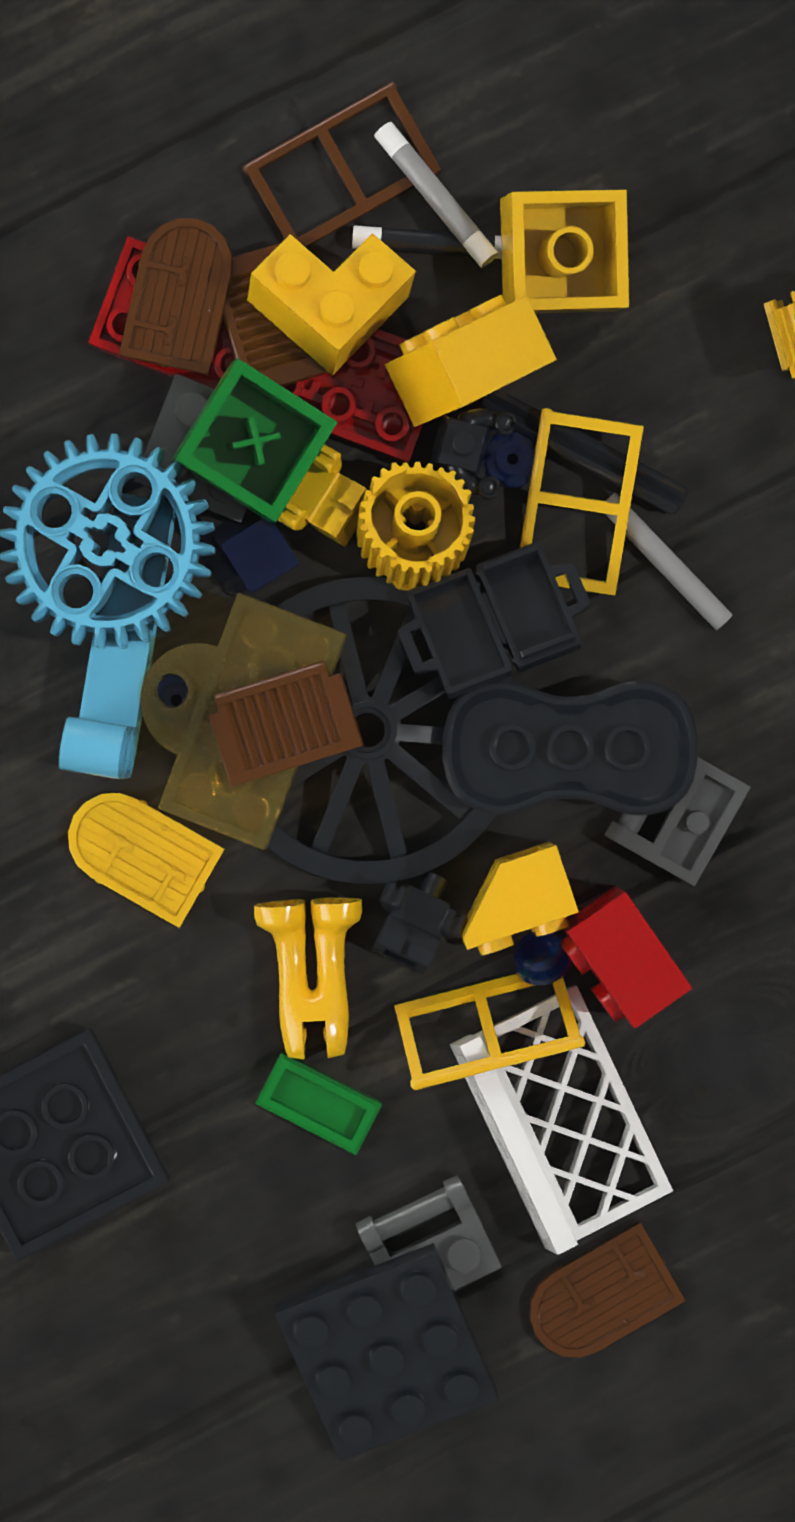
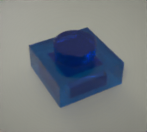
M264 519L220 544L251 595L300 565L275 523L267 522Z

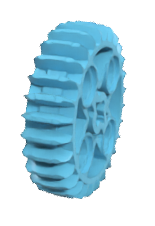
M93 434L88 435L86 441L87 451L82 453L79 452L70 440L65 441L66 459L60 461L49 451L45 452L43 455L50 469L43 474L29 466L26 472L35 483L33 487L29 490L26 487L13 486V492L23 500L21 508L10 506L3 508V512L17 522L15 528L0 530V537L15 543V549L0 553V560L17 563L19 568L6 576V582L12 585L25 583L27 588L18 595L16 601L20 605H26L35 600L39 603L31 616V619L37 623L42 622L50 615L54 616L55 619L50 629V633L54 636H60L70 625L73 627L72 643L79 646L85 640L87 632L93 633L94 645L96 649L100 650L105 649L108 634L115 635L116 642L121 649L128 647V632L135 631L144 643H148L151 640L148 625L155 622L163 631L169 632L171 627L165 615L170 610L185 618L189 614L184 604L180 601L183 595L186 594L189 597L198 599L203 595L191 582L194 576L210 577L212 573L209 569L198 563L199 556L214 555L216 550L212 545L200 542V535H206L215 530L213 523L197 521L196 515L208 509V502L204 499L190 502L188 496L198 487L195 479H189L178 484L175 480L183 470L182 465L175 461L165 470L160 466L165 454L160 447H156L148 458L142 457L143 441L139 438H134L128 452L122 451L121 440L118 434L110 435L107 449H101ZM116 469L96 503L62 486L70 479L88 471ZM134 477H143L152 484L150 499L141 506L131 507L126 505L122 499L124 485ZM55 498L69 500L72 509L70 520L59 528L47 527L43 520V511L48 502ZM165 498L171 503L179 522L181 531V552L179 554L166 544L147 534L162 508ZM112 504L126 517L138 520L133 529L134 533L119 517L107 513ZM90 512L97 515L94 521L87 518ZM113 528H116L115 538L121 543L125 552L117 551L115 553L107 550L103 553L102 557L98 556L101 547L94 541L95 538L90 535L91 532L98 534L100 531L108 535ZM36 530L68 549L49 586L44 580L36 560L34 544ZM135 535L143 542L140 548L132 544L136 538ZM76 536L82 539L79 547L72 543ZM82 554L97 567L109 570L104 580L93 570L78 564ZM155 556L169 558L174 569L171 580L161 587L149 586L143 578L145 564ZM121 562L129 566L126 573L118 569ZM76 577L88 578L93 586L91 601L82 608H71L64 599L66 585ZM119 580L145 595L153 597L151 602L129 613L112 616L98 615L105 607Z

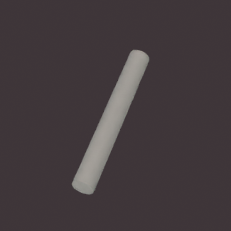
M615 492L606 501L619 503L620 496ZM630 508L625 536L717 631L733 614ZM605 514L616 525L617 515Z

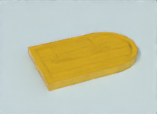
M122 793L100 794L86 801L74 814L68 830L69 850L80 869L93 878L96 883L107 886L178 928L181 927L199 893L204 890L207 879L225 850L223 847L149 806L146 801Z

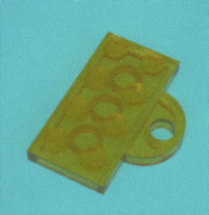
M237 593L218 645L210 643L185 644L169 650L156 660L149 669L142 685L140 702L142 716L155 740L170 752L177 754L158 809L262 850L267 849L298 766L231 787L208 715L219 712L214 695L323 660L326 662L330 676H333L348 634L249 595ZM170 673L182 677L188 688L185 701L178 707L166 705L160 699L158 693L161 679Z

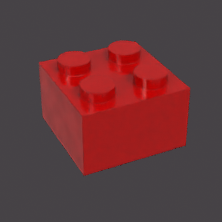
M614 886L567 919L569 926L563 929L567 937L559 941V944L582 975L589 970L593 972L600 983L591 990L615 1023L625 1018L635 1029L693 989L628 894L620 888Z

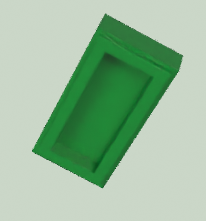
M281 1051L255 1102L258 1106L354 1155H357L382 1106L381 1101L299 1059L288 1058L287 1053Z

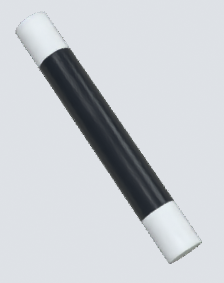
M353 226L352 249H357L373 233L394 252L472 257L452 232ZM484 235L498 252L495 259H502L501 236Z

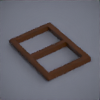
M394 82L384 85L242 166L244 174L251 179L284 239L291 234L304 247L308 248L415 187L406 176L371 197L366 198L329 133L332 129L385 99L388 100L418 155L435 175L441 172L439 164L399 96ZM318 138L356 205L297 238L260 170Z

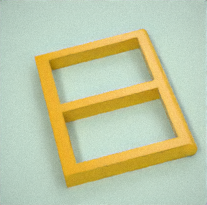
M543 408L540 416L520 548L532 544L538 503L617 515L606 581L580 577L585 591L615 596L644 426L554 412L549 408ZM551 424L630 436L619 503L540 491ZM565 575L555 578L559 587L570 588Z
M559 963L394 1005L412 1077L410 1084L413 1090L585 1046V1040L580 1035ZM552 981L568 1037L501 1054L486 998ZM475 1001L490 1057L423 1074L409 1018Z

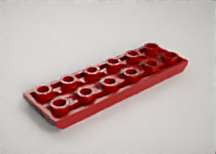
M128 236L88 344L109 354L171 377L178 374L215 389L230 363L235 360L223 320L210 376L171 367L164 368L157 364L125 358L119 355L139 268L138 263L146 245L145 242ZM377 329L333 376L328 373L284 386L285 389L338 422L330 436L389 458L409 463L423 424L414 427L385 367V364L404 355L399 344L407 341L406 339Z

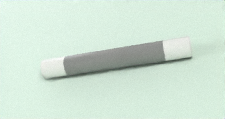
M392 122L383 125L374 135L376 140L476 263L483 268L492 262L498 255L497 250Z

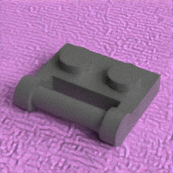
M698 757L694 780L688 793L679 803L670 808L652 842L637 834L648 815L640 816L623 813L618 823L611 822L604 836L695 886L751 787Z
M458 1174L443 1181V1188L376 1220L369 1216L355 1223L374 1265L434 1243L454 1290L502 1268L501 1262ZM455 1208L460 1218L459 1221L392 1253L389 1252L384 1240Z

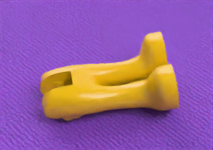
M328 897L311 900V916L317 959V987L314 990L308 987L306 974L305 900H279L254 905V918L257 926L271 933L276 945L279 970L280 1028L288 1058L305 1060L307 1030L304 1028V1022L325 1021L326 1027H323V1035L327 1044V1057L332 1058L345 1054L349 1027L344 969L345 937L347 930L361 918L362 899Z

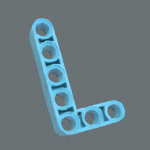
M122 493L124 503L131 507L141 506L150 499ZM164 500L163 506L147 534L171 548L175 516L173 515L175 512L173 513L174 509L171 503ZM114 507L113 515L119 517L134 533L133 529L138 520L126 517ZM113 528L109 535L107 550L115 553L117 551L124 553L125 549L115 538L117 529ZM135 535L136 538L132 544L140 548L143 542ZM155 556L148 560L143 569V578L146 584L152 587H161L165 584L169 558ZM121 562L118 569L126 573L129 566ZM104 569L102 577L103 580L109 572V570ZM119 580L105 607L98 615L112 616L129 613L145 606L153 600V597L147 596ZM155 622L148 625L150 642L144 643L135 631L128 632L129 643L126 649H121L118 646L114 634H108V640L103 650L96 649L92 637L79 718L68 717L66 720L59 755L60 770L114 779H127L131 777L136 758L157 632Z

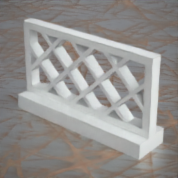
M577 986L567 988L574 1015L578 1021L577 1025L580 1035L585 1036L591 1051L582 1048L568 1051L558 1083L530 1073L534 1060L523 1062L521 1069L508 1066L465 1077L545 1249L557 1255L578 1245L577 1240L673 1192ZM556 994L494 1024L497 1038L510 1031H514L531 1037L529 1046L540 1044V1041L556 1040L543 1035L550 1011L559 1007ZM538 1018L534 1031L521 1027ZM483 1030L474 1035L469 1034L449 1044L458 1064L490 1057ZM578 1054L596 1060L602 1072L595 1096L567 1086ZM506 1071L518 1075L515 1088H513ZM527 1079L555 1088L545 1121L526 1115L520 1103ZM608 1087L616 1103L604 1099ZM565 1092L592 1102L582 1134L554 1125ZM602 1106L619 1111L626 1123L619 1147L591 1138ZM530 1123L542 1127L539 1139H537ZM552 1131L579 1140L569 1173L551 1167L544 1154ZM632 1138L640 1155L628 1151ZM589 1144L616 1153L606 1185L578 1176ZM629 1157L643 1162L654 1185L635 1195L615 1189L625 1158ZM555 1175L567 1178L563 1191ZM576 1182L604 1191L596 1215L578 1224L569 1207ZM613 1195L625 1199L609 1207Z

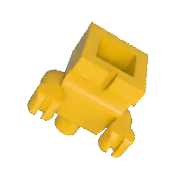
M324 444L278 518V521L296 531L302 530L310 523L316 530L346 547L357 529L360 504L367 489L340 474L342 467L341 453Z

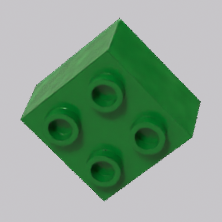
M237 358L226 369L170 461L178 462L182 465L183 469L265 521L277 522L338 422Z

